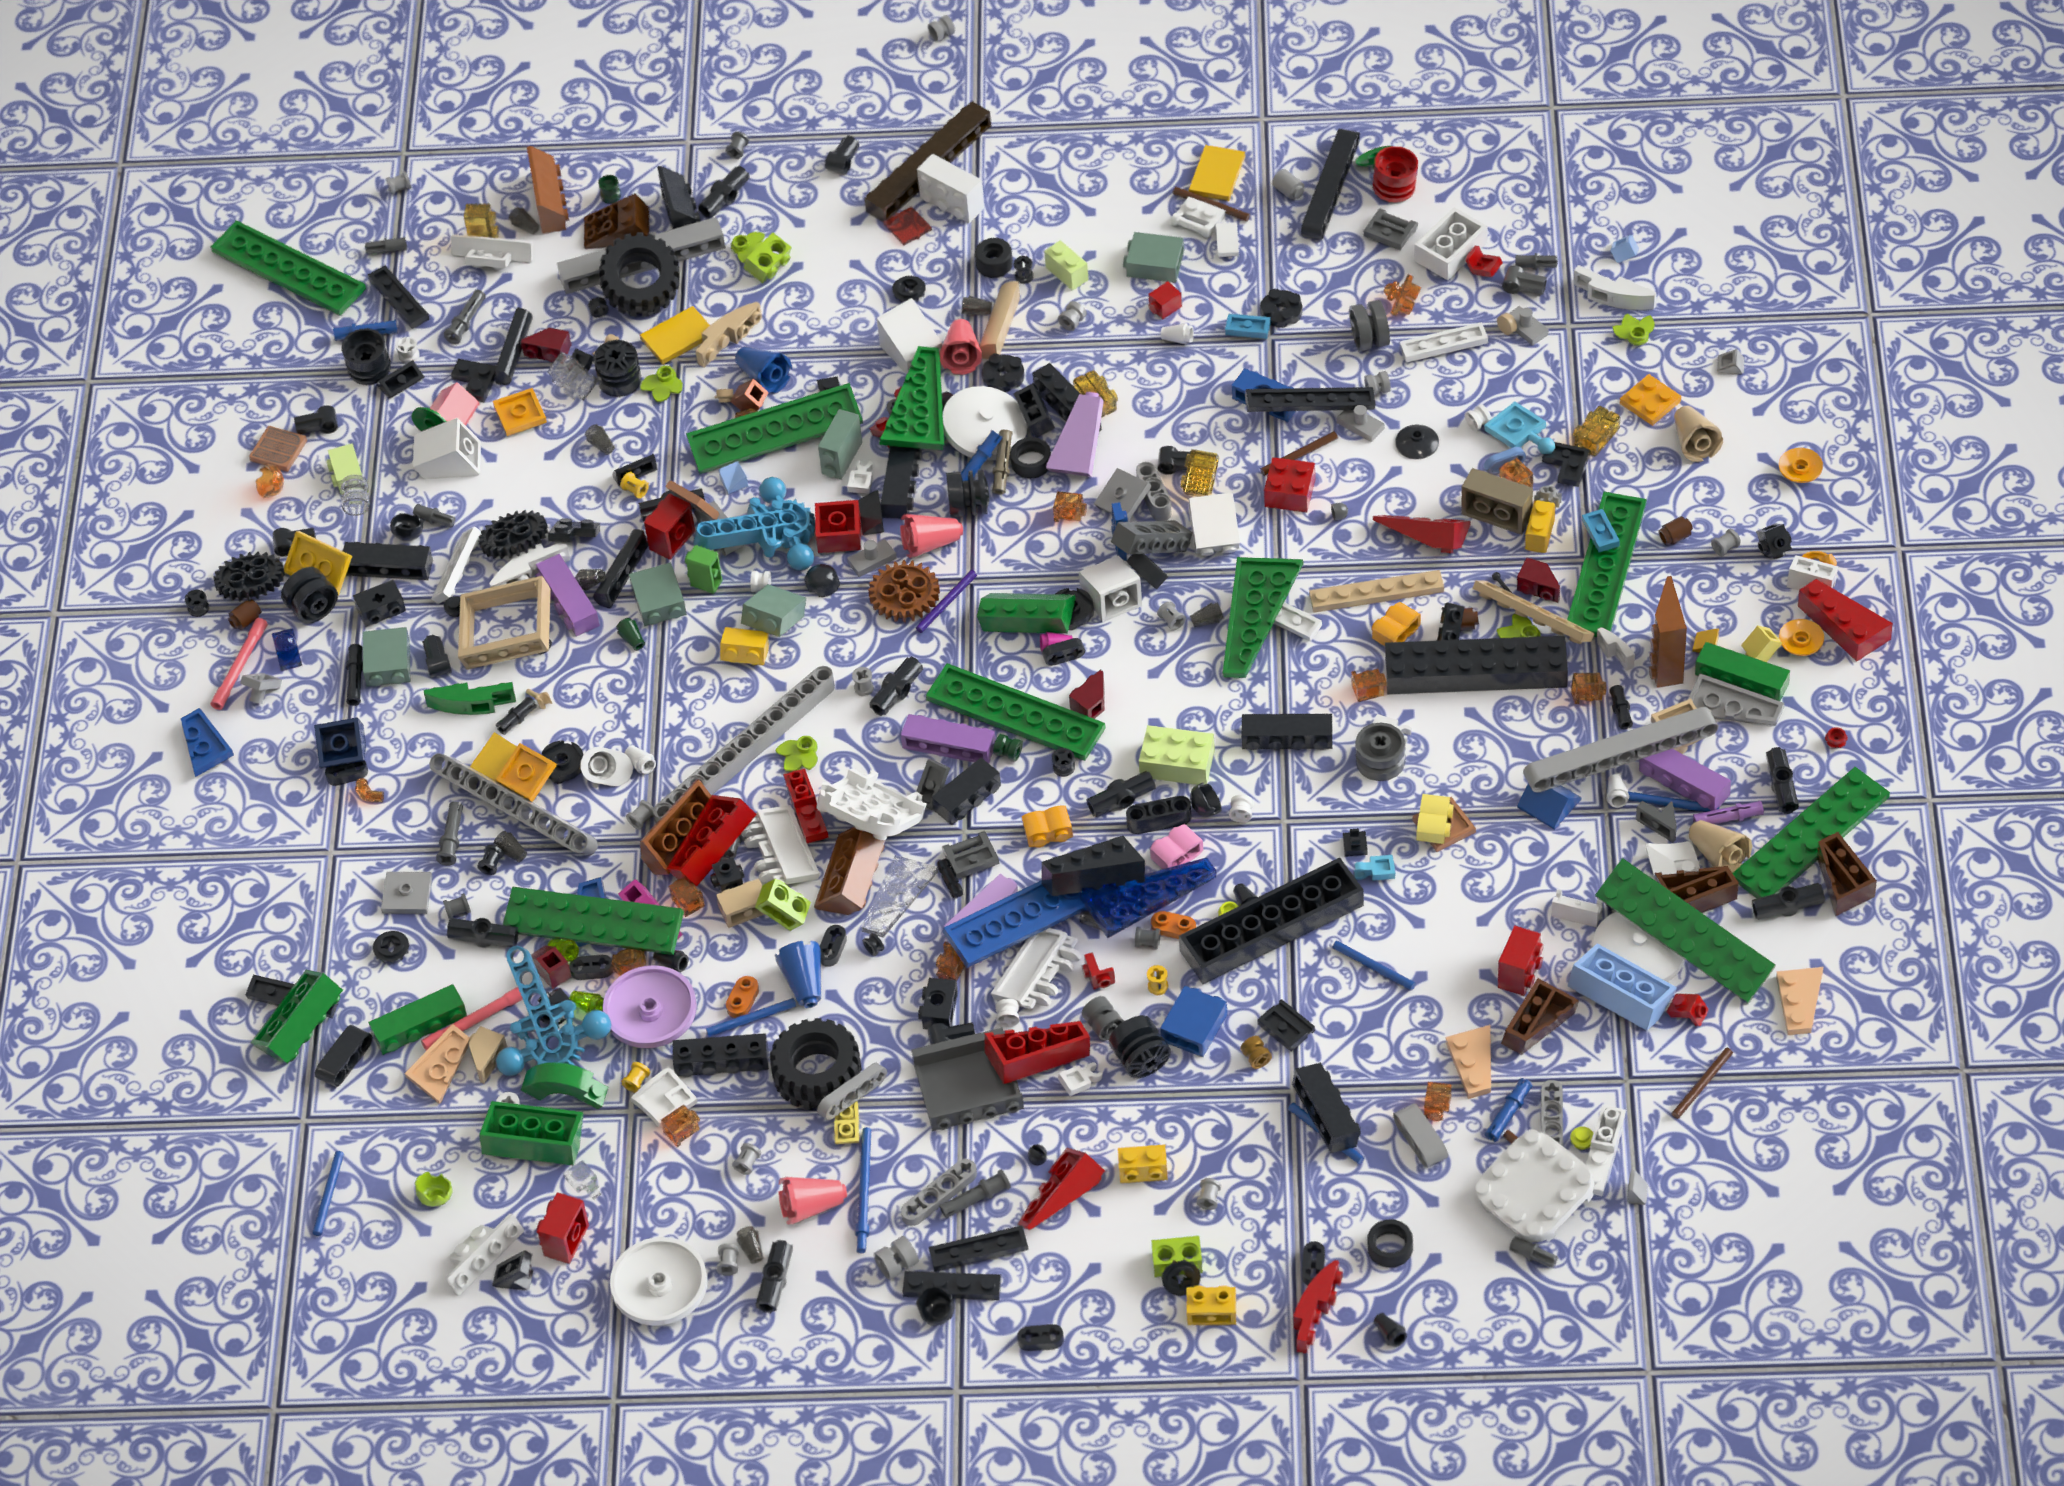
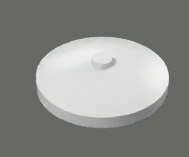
M977 386L963 389L948 400L943 411V429L946 439L957 451L971 458L978 450L977 446L984 442L991 430L998 434L1002 429L1012 431L1011 448L1017 441L1026 437L1028 425L1017 401L1007 393L995 388ZM998 445L993 450L991 458L988 457L986 461L996 460Z
M1618 912L1607 916L1599 924L1593 936L1592 948L1599 944L1666 982L1672 980L1679 973L1685 962V959Z
M668 1237L646 1239L629 1247L616 1261L610 1276V1288L618 1309L629 1319L651 1326L671 1324L692 1313L704 1298L708 1282L705 1264L699 1253L689 1244Z

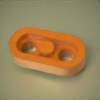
M1167 911L1156 912L1151 918L1152 930L1160 928V935L1179 939V935L1196 927V922L1193 918Z
M743 976L736 981L726 1001L727 1013L732 1018L749 1013L759 993L758 981L754 977Z

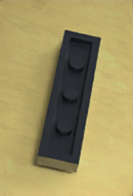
M386 265L367 274L369 281L411 329L430 319L427 311Z
M253 974L245 996L247 999L279 1006L295 984ZM339 1001L330 1007L326 1012V1017L333 1018Z
M1023 1225L929 1247L934 1272L1028 1250Z
M905 1271L902 1293L903 1297H919L920 1293L927 1287L938 1285L946 1289L953 1299L1000 1300L1002 1279L1001 1274Z

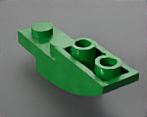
M512 682L485 687L481 686L469 689L468 683H456L454 685L423 690L427 707L453 714L495 713V706L516 702Z

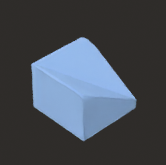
M1629 235L1613 242L1611 252L1615 261L1620 263L1636 256L1638 246L1633 236Z
M739 462L719 469L720 480L728 494L748 486L747 476Z

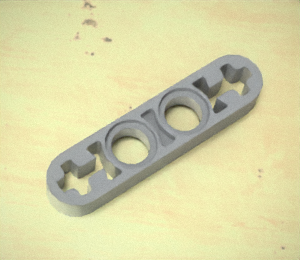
M878 1063L871 1064L827 1095L820 1102L817 1113L827 1120L833 1119L878 1087L884 1081L887 1069Z
M1548 1080L1541 1087V1132L1546 1134L1545 1131L1547 1129H1556L1559 1133L1556 1136L1550 1137L1563 1146V1088L1560 1082ZM1550 1089H1553L1555 1092L1554 1100H1550ZM1549 1108H1555L1559 1113L1555 1116H1549L1545 1111Z
M970 1159L958 1161L907 1201L901 1208L903 1222L909 1226L918 1225L940 1208L939 1205L949 1201L973 1182L977 1176L974 1161ZM962 1169H970V1173H967L966 1171L962 1173ZM946 1181H952L955 1185L951 1189H944L942 1184ZM928 1195H933L937 1199L929 1204L924 1202V1198ZM909 1211L912 1212V1213L916 1212V1215L914 1216V1215L910 1214V1215L908 1216V1212H909Z

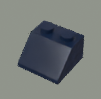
M358 717L314 725L320 769L364 761L366 739L364 725Z

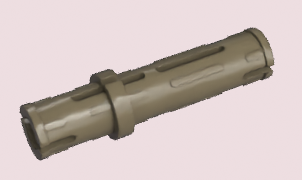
M1007 429L999 431V436L1003 437V439L998 443L996 464L992 471L994 475L992 492L1000 495L1006 493V481L1010 474L1008 465L1013 432Z

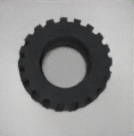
M637 233V236L627 234L624 235L625 239L623 240L617 238L614 240V246L609 245L606 248V254L602 255L600 260V286L605 299H609V304L613 308L618 306L619 312L623 314L626 311L630 312V316L636 317L637 314H642V317L649 316V312L659 313L660 307L666 308L670 305V299L674 300L677 295L676 290L679 289V264L677 256L674 255V250L671 246L666 247V241L661 238L656 240L655 235L648 234V237L643 236V233ZM643 261L652 264L658 269L659 278L648 287L633 288L626 285L620 279V272L630 263Z
M814 1018V1021L805 1019L801 1020V1023L798 1025L796 1023L790 1025L788 1031L783 1030L779 1034V1039L774 1041L772 1045L773 1050L770 1052V1066L776 1090L780 1092L784 1100H790V1103L796 1107L802 1105L803 1109L811 1110V1107L818 1109L820 1102L827 1095L859 1074L862 1070L859 1047L853 1034L847 1031L843 1025H835V1021L829 1019L827 1021H822V1018ZM816 1054L828 1055L836 1060L834 1065L828 1070L817 1074L804 1073L795 1068L801 1060Z

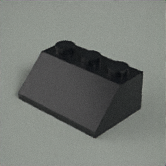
M658 166L657 171L661 194L672 230L701 222L699 213L694 212L697 209L695 199L689 196L692 195L690 183L685 182L682 174L663 166Z

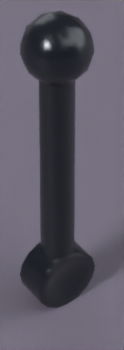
M1494 572L1492 574L1493 580L1498 581L1503 589L1511 592L1502 581L1500 573Z

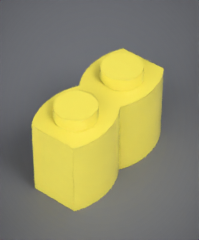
M1422 794L1416 841L1444 844L1445 837L1450 836L1451 824L1447 823L1448 818L1453 817L1454 805L1450 804V797Z

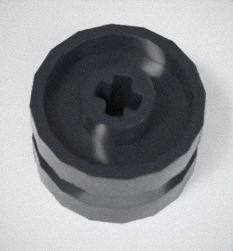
M305 567L291 575L284 583L281 590V599L301 622L314 623L323 619L332 611L338 600V592L332 583L326 580L319 569Z

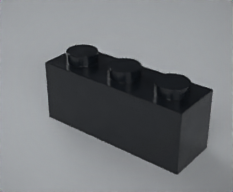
M979 758L932 796L933 811L951 825L958 820H962L970 810L978 807L990 794L997 792L1001 786L1000 772L983 758Z

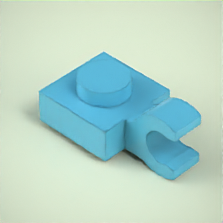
M1393 855L1370 856L1369 862H1356L1354 870L1355 879H1364L1369 875H1372V881L1395 879L1396 872Z

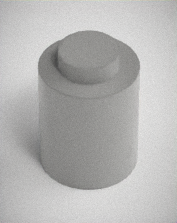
M1286 169L1278 171L1272 180V185L1291 200L1300 198L1304 193V183Z

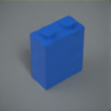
M1184 986L1160 1027V1035L1167 1044L1204 1057L1228 1015L1227 1001L1218 996L1203 993L1197 988Z

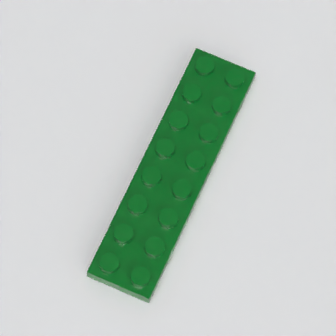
M237 220L210 246L213 253L339 316L366 290L365 283Z
M847 383L686 433V437L698 472L703 474L735 462L748 460L824 436L839 409L858 414L860 424H863V419L851 385Z
M1603 492L1598 510H1604L1620 543L1618 547L1598 552L1590 538L1567 619L1594 633L1593 637H1597V629L1601 627L1610 632L1612 631L1647 505V499Z
M946 663L926 694V701L1055 750L1060 748L1070 749L1075 758L1086 761L1106 729L1104 722Z
M1854 767L1733 872L1734 877L1739 883L1738 885L1756 899L1779 893L1781 888L1789 886L1817 861L1818 841L1836 832H1839L1844 838L1889 798L1890 792L1857 767Z
M1624 858L1619 861L1595 894L1596 898L1748 1004L1776 967V964Z
M512 886L503 925L518 927L520 935L674 955L684 911L681 908Z

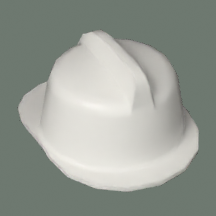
M594 747L583 755L580 769L583 776L591 782L608 786H620L630 779L633 773V764L625 753L603 747Z

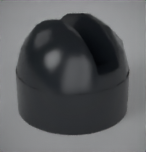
M1034 1144L1030 1147L1028 1151L1030 1163L1042 1165L1046 1162L1047 1151L1043 1145Z

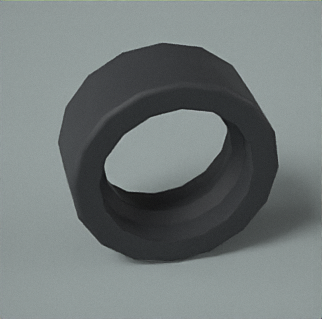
M1027 437L1017 441L1012 446L1010 451L1011 465L1017 475L1031 479L1038 478L1047 473L1048 469L1046 466L1051 456V450L1046 441L1036 437ZM1027 452H1038L1044 456L1040 461L1032 464L1023 463L1018 460L1022 454Z
M1132 554L1126 561L1155 589H1158L1168 578L1167 574L1145 554Z
M1395 1219L1377 1222L1370 1228L1367 1236L1368 1254L1375 1263L1387 1268L1405 1264L1413 1252V1234L1410 1228L1403 1222ZM1385 1234H1395L1404 1239L1405 1245L1397 1252L1387 1253L1376 1247V1240Z

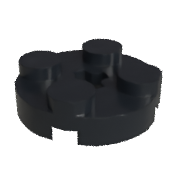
M1271 289L1260 303L1261 316L1270 317V326L1287 327V324L1292 322L1295 324L1300 320L1303 313L1301 296L1286 290ZM1278 307H1285L1286 309L1279 311Z
M992 354L982 367V380L987 384V387L1003 392L1011 391L1010 388L1016 385L1019 387L1025 378L1024 367L1019 357ZM1002 371L1008 372L1004 373V375H1000V372Z
M1065 588L1055 593L1076 596L1074 603L1076 609L1072 612L1068 630H1075L1093 617V599L1085 590L1077 588V591H1070L1069 588Z
M555 741L543 749L542 755L557 764L548 778L553 783L561 784L582 773L580 766L583 751L576 743L571 742L569 744L564 743V741ZM561 758L562 760L567 759L565 763L559 764L558 760Z

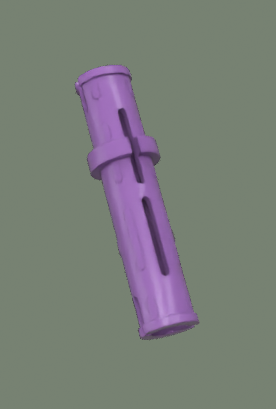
M1761 800L1742 805L1741 803H1736L1732 807L1693 814V822L1695 823L1699 820L1712 824L1733 820L1740 822L1744 821V818L1764 815V809Z

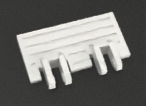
M791 805L757 810V815L741 835L747 838L744 841L747 848H760L764 859L756 861L754 865L755 870L761 872L759 875L760 881L766 883L776 878L785 884L818 879L820 873Z
M1051 928L1028 938L991 992L993 999L998 1001L1013 999L1018 1002L1019 1006L1032 1009L1035 1004L1049 1006L1051 999L1047 995L1056 996L1059 991L1055 985L1049 982L1058 970L1072 972L1074 965L1069 960L1079 961L1081 958V954L1077 950L1072 949L1077 942V938L1068 936L1066 932Z

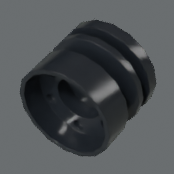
M363 328L355 330L345 337L342 342L341 351L348 374L353 381L362 385H373L389 374L391 360L387 352L385 340L378 331Z
M624 340L607 341L597 348L593 359L598 385L602 392L613 397L627 396L635 392L642 381L636 348Z
M983 469L978 470V480H973L972 470L968 472V481H963L961 472L946 473L950 517H964L967 506L971 507L973 516L977 515V505H981L982 515L987 514L990 501L988 481L983 473Z
M1135 1016L1124 1021L1115 1028L1109 1038V1046L1120 1059L1122 1066L1131 1078H1143L1155 1073L1164 1066L1171 1055L1170 1047L1148 1016Z

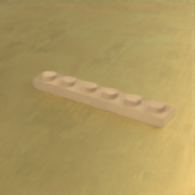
M1440 570L1309 590L1313 613L1442 593L1444 592V584Z
M1475 580L1472 589L1480 592L1479 596L1489 600L1494 599L1497 601V605L1508 609L1511 607L1515 609L1517 615L1522 617L1529 616L1533 618L1535 624L1547 625L1556 634H1566L1570 636L1569 640L1574 643L1582 644V642L1592 641L1594 633L1488 581Z

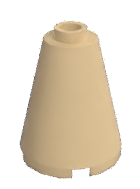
M1682 406L1675 412L1674 420L1681 450L1685 457L1694 462L1704 461L1703 458L1715 456L1723 444L1721 430L1691 406Z
M1703 820L1693 823L1689 828V839L1713 867L1728 866L1733 873L1743 864L1742 862L1745 857L1749 858L1751 855L1752 841L1742 833Z

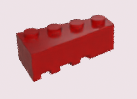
M1818 579L1799 589L1798 607L1856 662L1891 640L1892 622Z
M712 795L666 869L683 885L697 887L711 871L712 864L720 860L757 814L741 798Z
M1081 1021L1052 1024L1050 1028L1041 1029L1037 1026L1029 1027L1028 1031L1015 1032L1014 1029L1005 1030V1034L994 1035L993 1032L985 1033V1054L1003 1084L1090 1056V1036Z

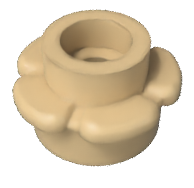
M717 389L714 398L719 399V403L730 402L733 397V389Z

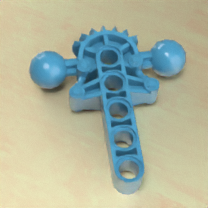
M776 477L764 479L759 487L760 497L763 501L770 503L771 507L760 504V499L753 497L749 502L748 515L705 521L697 525L693 540L694 546L698 545V547L702 546V548L705 547L706 549L713 550L759 543L766 557H773L775 550L782 546L785 549L790 548L787 553V562L793 569L803 571L809 569L814 562V552L806 545L815 533L814 514L811 513L810 507L805 508L804 502L799 504L797 499L794 501L783 500L786 495V485L781 479Z
M513 946L508 950L506 955L507 961L529 1016L510 1025L511 1032L517 1034L521 1040L524 1039L526 1048L519 1050L516 1047L510 1046L502 1049L496 1058L498 1070L505 1076H515L523 1070L526 1062L533 1059L538 1062L537 1065L551 1062L575 1065L572 1061L573 1058L578 1061L581 1060V1057L576 1055L577 1051H585L584 1048L578 1047V1040L585 1037L594 1040L603 1039L611 1030V1019L605 1012L594 1010L585 1015L582 1024L574 1026L572 1018H574L576 1004L573 1001L565 1000L551 1006L529 951L521 946ZM517 951L524 953V959L520 963H515L513 959ZM530 972L533 980L530 984L524 985L522 977L525 973ZM535 994H540L542 999L538 1006L531 1004V998ZM548 1015L550 1024L548 1027L542 1028L539 1023L540 1019ZM566 1018L567 1024L560 1028L558 1022ZM536 1031L539 1039H531L528 1033ZM552 1037H557L559 1045L556 1049L551 1050L548 1042Z

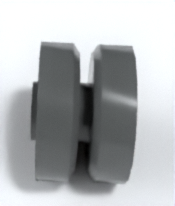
M1381 300L1368 302L1366 309L1362 304L1350 306V326L1358 351L1370 350L1373 343L1377 347L1389 346V325Z
M1372 723L1364 727L1357 734L1355 741L1356 765L1363 776L1370 780L1386 781L1397 777L1403 771L1406 762L1405 738L1399 728L1388 723Z

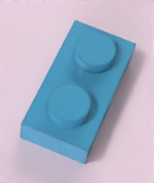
M1228 313L1225 335L1267 339L1271 323L1270 317Z
M1603 509L1582 515V522L1598 552L1619 546L1620 541Z

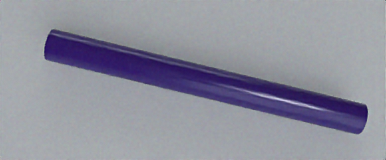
M970 570L916 626V630L919 633H923L977 577V573L974 570Z

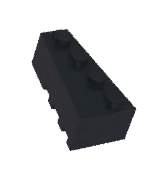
M1123 835L1042 861V885L1052 896L1082 892V888L1086 887L1094 890L1103 889V885L1116 883V887L1124 886L1126 881L1136 880V883H1144L1145 860Z

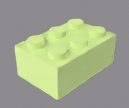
M1147 725L1139 758V772L1149 771L1153 779L1196 785L1200 783L1207 784L1215 752L1214 734Z

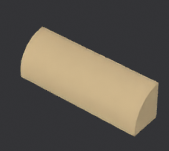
M1017 281L1004 283L1000 287L979 345L982 359L989 360L990 355H1000L1020 300L1019 282Z

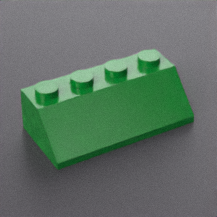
M990 593L981 598L977 619L983 632H1051L1068 634L1076 596L1063 594Z
M306 969L250 1043L277 1061L288 1064L297 1057L298 1050L302 1044L309 1041L312 1037L314 1028L325 1020L326 1012L330 1007L340 1000V994L343 989L326 974Z
M491 1101L479 1134L482 1155L574 1166L580 1149L583 1112Z

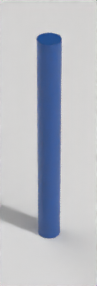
M1628 791V801H1643L1648 804L1667 806L1672 801L1674 808L1700 812L1711 811L1708 807L1700 806L1696 801Z
M1337 940L1334 942L1332 948L1411 991L1414 989L1416 982Z
M791 998L705 1028L708 1037L794 1008L796 1007L795 1000Z
M1291 1103L1288 1110L1319 1133L1309 1114L1296 1103ZM1354 1148L1342 1150L1344 1154L1358 1165L1365 1159Z
M336 1151L312 1231V1234L315 1236L322 1235L344 1153L341 1151Z

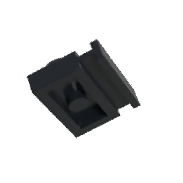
M1282 999L1279 1000L1276 1006H1272L1257 1019L1258 1025L1289 1051H1293L1308 1038L1310 1033L1315 1032V1026Z

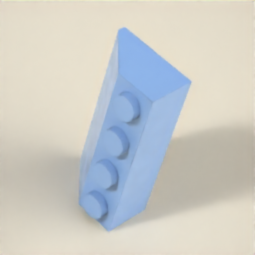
M1596 944L1573 965L1568 982V987L1645 1030L1650 1029L1660 1019L1677 987L1599 944Z

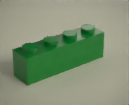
M1705 642L1695 663L1696 676L1703 674L1777 701H1781L1790 681V670L1709 642Z
M451 984L368 1023L371 1034L382 1055L461 1020L467 1016V1012L454 984Z

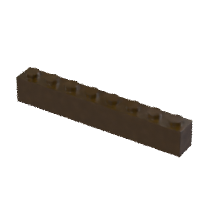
M973 101L963 107L939 131H936L926 143H923L914 154L910 155L904 163L895 168L893 173L882 180L872 192L866 195L864 198L866 213L886 223L920 192L917 169L932 154L949 163L953 162L992 126L990 111Z

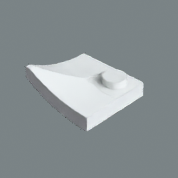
M1692 841L1673 844H1645L1653 877L1654 873L1662 872V875L1675 874L1679 870H1684V873L1696 872L1700 869Z
M668 1066L644 1084L631 1097V1102L646 1113L660 1128L697 1104V1098Z

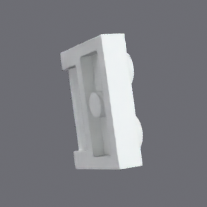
M1188 197L1178 212L1173 214L1170 223L1176 227L1180 225L1201 233L1205 238H1210L1216 230V223H1221L1224 219L1225 210Z

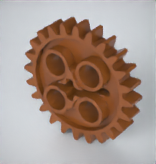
M903 560L902 564L898 565L894 561V567L886 564L885 571L879 569V576L873 575V581L869 582L870 588L868 589L870 604H873V610H878L879 616L885 614L887 620L893 616L894 622H897L899 618L906 622L907 617L915 621L916 615L923 618L922 612L930 613V607H935V601H939L940 587L938 578L935 577V572L930 573V567L923 569L922 563L914 566V561L912 560L909 565H906L905 560Z

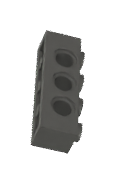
M1176 520L1118 522L1111 543L1127 554L1186 552L1193 532Z

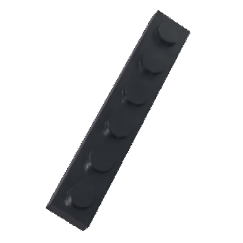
M1373 387L1246 389L1245 391L1247 412L1354 410L1358 405L1365 406L1367 410H1375L1376 406Z

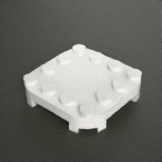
M853 768L848 770L845 779L834 784L824 782L821 785L817 809L834 815L840 821H846L854 825L858 830L874 834L873 836L876 839L886 840L887 836L897 835L920 823L927 804L921 801L923 795L918 792L906 796L877 782L879 774L870 770V773L866 775L857 772Z
M1530 1129L1517 1138L1482 1174L1475 1185L1483 1208L1487 1212H1491L1516 1232L1521 1239L1529 1243L1547 1240V1242L1555 1238L1554 1232L1585 1200L1589 1202L1594 1195V1181L1589 1168L1549 1135L1538 1132L1535 1129Z

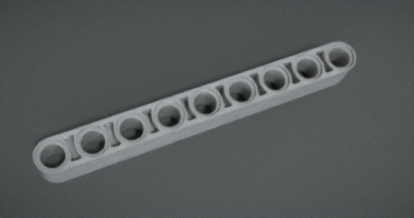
M1700 707L1532 762L1523 769V774L1534 792H1542L1709 737L1717 732L1719 726L1707 707Z
M441 753L431 757L429 766L434 773L576 853L589 856L596 852L598 842L590 834L453 757ZM445 761V766L442 769V763ZM463 771L462 777L459 779V774ZM480 780V785L476 788L477 782ZM497 790L498 794L496 798H494V793ZM515 800V805L511 808V804ZM532 810L533 814L531 818H529V812ZM550 820V826L546 828V824ZM568 830V835L564 839V833ZM586 840L585 847L582 849V842Z

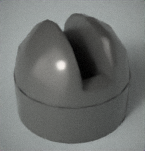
M1331 504L1334 521L1346 518L1348 507L1345 504Z

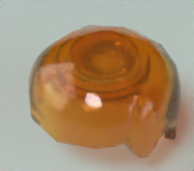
M265 464L263 468L259 469L263 475L256 479L257 492L262 498L278 495L284 486V476L279 467L273 464Z
M624 949L612 955L611 965L614 972L621 976L632 969L646 966V956L644 951Z

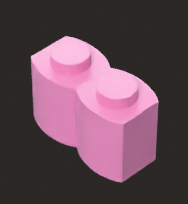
M1184 824L1173 828L1167 837L1154 841L1150 848V856L1169 875L1202 853L1203 840Z

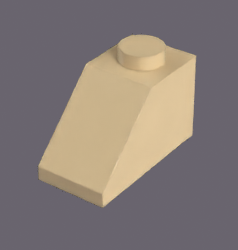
M480 1026L476 1033L470 1036L468 1045L479 1080L485 1084L496 1067L498 1053L506 1048L507 1044L504 1035Z

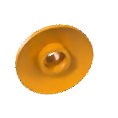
M1793 448L1781 456L1779 470L1786 479L1792 482L1807 483L1820 476L1823 470V461L1813 450Z
M1794 619L1782 626L1779 632V639L1782 642L1781 646L1787 652L1793 655L1807 656L1816 653L1822 647L1824 633L1821 627L1811 620Z

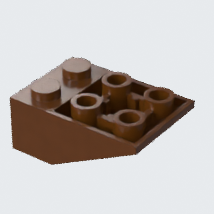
M636 193L584 216L585 249L607 248L609 245L614 246V240L617 238L623 240L625 239L624 235L627 234L637 236V233H643V236L647 237L649 234V206Z

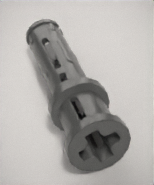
M475 290L461 313L452 319L451 326L443 333L444 338L452 344L460 343L462 334L470 328V320L486 298L484 292Z
M451 802L449 804L444 835L439 840L440 852L437 853L436 860L438 863L446 866L455 864L457 859L455 852L459 847L457 836L463 805H459V802Z
M1000 1169L996 1175L986 1180L981 1179L977 1186L939 1205L947 1219L984 1198L991 1199L995 1193L1005 1188L1007 1190L1010 1189L1011 1185L1003 1170Z

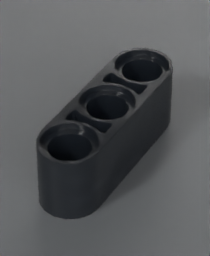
M1175 796L1135 804L1126 810L1127 829L1132 834H1143L1188 824L1192 819L1191 801L1185 796Z
M349 1025L317 1065L315 1077L334 1087L340 1086L369 1049L373 1039L372 1034L354 1025Z

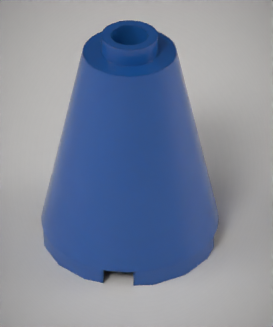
M747 346L740 348L736 353V364L751 380L757 381L769 393H778L789 382L791 376L788 374L789 369H792V363L786 355Z
M797 941L779 949L780 954L777 955L775 953L774 955L775 960L798 1004L805 1008L815 1007L821 1000V949L819 943L810 941V944L804 945L803 941Z

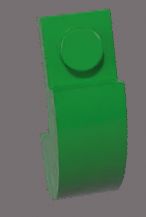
M551 1062L538 1064L527 1070L521 1091L539 1101L551 1094H566L596 1109H600L603 1107L609 1087L593 1079L594 1073L571 1064Z

